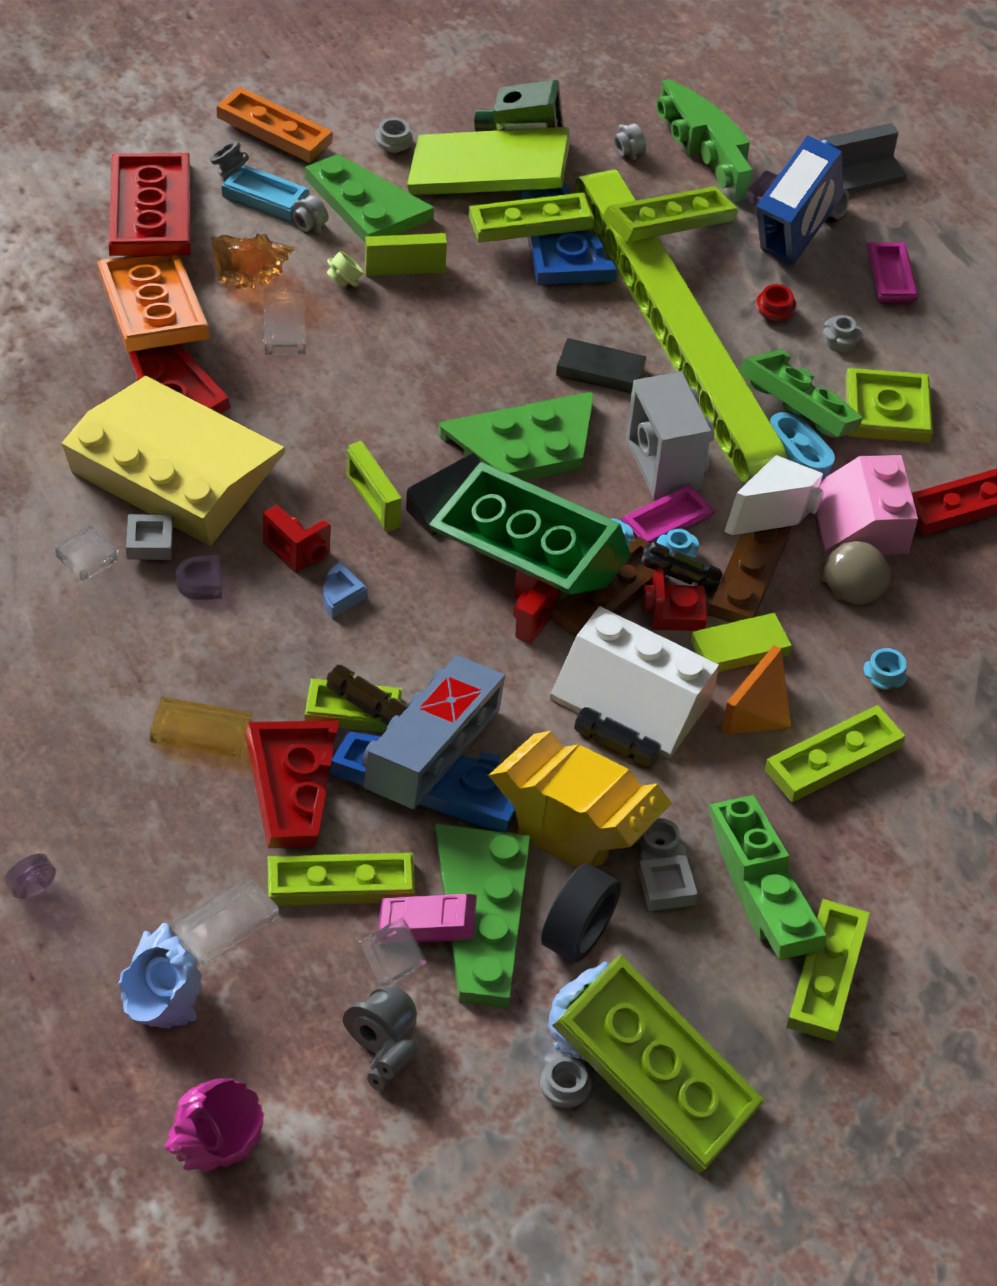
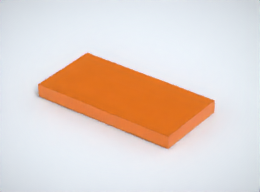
M179 255L127 256L97 262L99 276L126 352L210 339L209 326Z

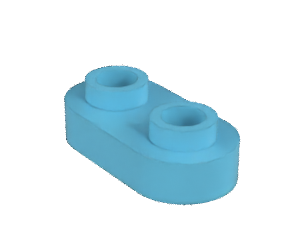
M788 412L774 414L770 419V423L784 445L787 459L823 473L822 479L826 478L835 460V455L831 448L802 417Z

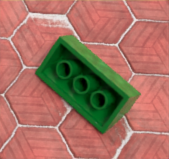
M483 462L478 464L429 524L431 530L570 595L606 588L631 557L620 523Z

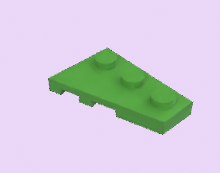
M339 154L305 167V179L364 243L365 237L397 235L434 219L433 206Z
M784 349L744 359L739 373L750 380L749 384L754 389L765 394L774 395L783 401L782 406L789 412L799 416H806L816 423L815 427L821 433L829 437L839 438L855 433L859 428L863 417L833 391L821 387L816 388L812 384L815 376L806 368L796 369L788 363L792 356Z

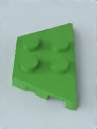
M586 392L439 422L438 435L444 442L452 439L464 449V457L475 453L481 462L523 481L580 470L583 466L593 394L592 392Z

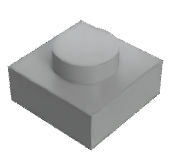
M128 514L127 559L171 560L173 515Z
M686 855L639 861L638 875L648 911L696 905L698 893Z

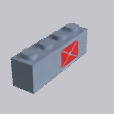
M455 655L444 669L438 668L433 674L430 684L422 692L417 691L413 695L408 708L400 716L396 715L391 719L386 732L378 741L372 740L368 744L362 758V766L366 768L363 788L415 809L500 711L505 674L459 655Z

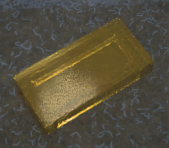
M161 696L149 731L150 742L241 758L246 744L245 731L248 722H252V712Z

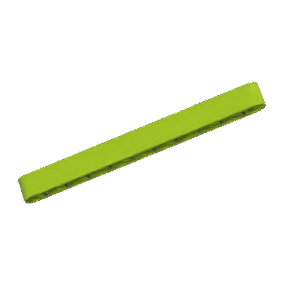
M612 169L577 177L575 180V194L585 193L594 216L593 231L602 243L610 260H612L617 268L620 277L675 371H682L689 387L696 389L699 407L704 417L708 416L711 419L714 437L740 481L746 484L775 455L787 459L783 443L659 238L656 236L626 242L602 217L607 206L635 201L618 171Z

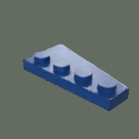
M564 181L562 188L518 190L520 200L572 194ZM590 230L527 237L537 285L616 281L617 268L612 260L608 261L603 254L604 247L598 237H593Z
M348 732L331 760L330 775L364 786L366 768L362 766L363 754L368 744L372 740L378 741L381 736ZM483 752L480 753V759L460 756L418 804L498 832L507 833L516 817L515 808L489 777V774L502 763L499 762L500 755Z

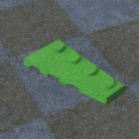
M435 824L434 835L436 849H438L439 870L444 895L476 894L477 896L473 940L451 941L458 1000L460 1003L508 1008L530 835Z

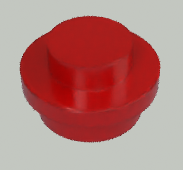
M772 284L765 287L758 295L756 309L761 316L771 321H783L794 315L796 300L793 292L788 287Z

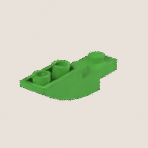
M670 79L663 80L661 94L656 101V108L660 119L665 120L671 129L674 141L680 143L688 157L702 156L704 163L709 164L715 173L719 186L726 190L733 202L747 200L752 175V168L747 162L750 141L725 113L707 99Z
M750 795L710 804L709 813L724 862L744 911L759 941L768 939L779 960L824 950L826 933L790 874V856L755 796Z

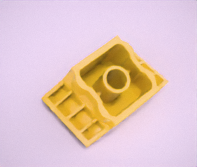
M552 731L533 734L489 774V777L515 808L518 820L517 834L530 835V844L577 868L584 863L593 867L599 866L607 860L609 850L631 847L672 804L658 783L642 786L630 769L580 744L564 747Z

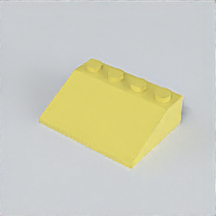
M144 376L88 411L61 443L72 473L151 515H173V527L210 547L285 453L283 446L148 376Z

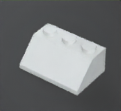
M599 606L577 634L551 691L550 700L578 714L584 707H590L602 713L601 719L605 720L608 716L639 732V738L643 739L644 736H647L659 742L662 746L660 755L670 759L712 701L719 664Z

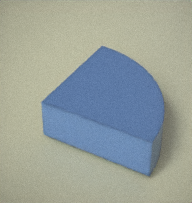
M341 561L329 570L323 587L324 607L331 618L367 599L368 588Z

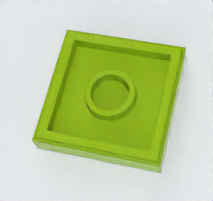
M847 368L845 377L846 403L863 417L857 431L848 434V437L931 443L933 425L929 374Z

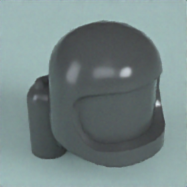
M393 986L378 987L365 1002L354 1003L343 1015V1024L348 1033L362 1047L376 1054L370 1066L372 1071L368 1074L367 1081L377 1091H382L416 1055V1042L406 1040L417 1023L416 1006L406 992Z

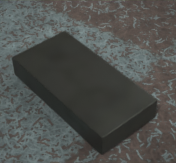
M567 338L557 364L556 376L632 393L633 380L641 379L647 356Z

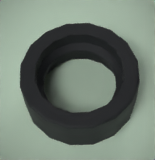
M584 863L577 868L568 878L549 910L541 933L542 945L571 962L578 963L584 959L603 934L614 913L621 893V882L589 864Z

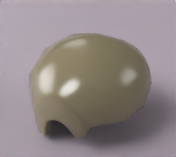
M860 541L843 543L830 553L823 564L820 575V582L829 585L834 599H842L854 605L874 603L885 594L891 581V569L882 553L873 545Z

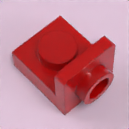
M278 505L263 512V543L295 573L311 564L319 563L330 552L331 525L327 521L322 520L304 530L297 518L290 517Z
M654 569L652 584L644 585L643 611L651 612L652 630L698 631L705 629L707 614L704 586L664 585L663 569Z
M516 570L515 598L518 600L513 609V617L516 618L515 637L532 644L552 617L553 608L558 604L559 589Z

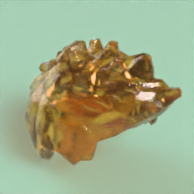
M257 233L255 238L251 237L249 239H240L222 234L218 238L212 237L211 239L213 258L219 275L218 281L223 285L232 283L236 289L249 287L254 290L256 289L255 282L257 281L260 285L269 284V280L274 278L275 275L279 276L282 274V264L288 261V255L294 252V247L271 241L266 234L261 235Z

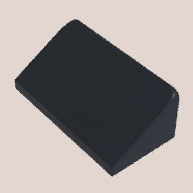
M471 453L410 486L406 492V511L432 536L437 534V532L431 530L429 524L481 460L475 453Z

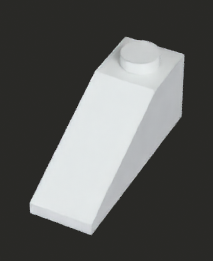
M775 455L737 492L725 532L737 535L799 525L809 513L815 514L821 504L824 490L820 489L819 485L823 473Z

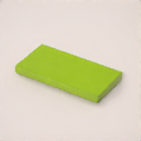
M569 127L418 135L407 183L408 191L411 195L562 188L571 140Z
M621 954L603 970L552 1025L697 1174L707 1169L765 1101Z

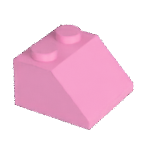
M902 455L859 456L821 480L819 488L824 490V495L815 513L824 556H828L841 544L853 541L869 543L882 554L909 553L918 517Z

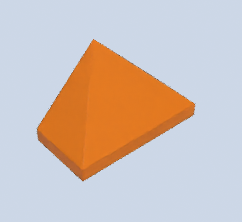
M773 645L727 701L721 731L728 735L791 728L782 649Z

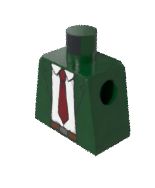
M559 80L500 88L494 109H476L474 116L475 131L564 127Z

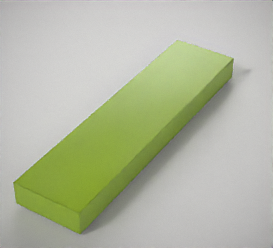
M716 186L610 205L607 206L602 217L626 242L731 222L734 221L739 210Z

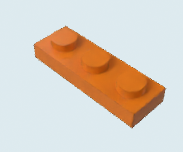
M240 86L217 105L218 119L308 163H311L332 144L333 131Z

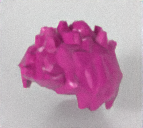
M233 1078L214 1079L191 1088L178 1101L177 1111L174 1114L175 1122L168 1133L169 1139L164 1145L165 1150H169L170 1154H176L178 1161H185L183 1168L186 1171L194 1169L210 1171L219 1166L227 1168L234 1163L246 1160L260 1138L265 1114L262 1111V1106L258 1104L259 1098L256 1092L246 1088L245 1083L234 1081Z

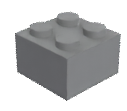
M682 371L633 380L625 440L653 499L662 498L688 484L695 491L702 490L704 472L709 469L708 448L709 442L714 440V428L711 419L708 416L704 417L699 407L696 389L689 387Z

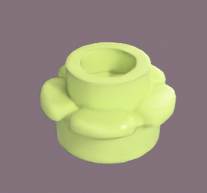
M339 251L334 258H328L327 262L331 268L327 273L337 284L343 288L349 283L354 287L359 285L357 280L363 275L364 271L351 257Z

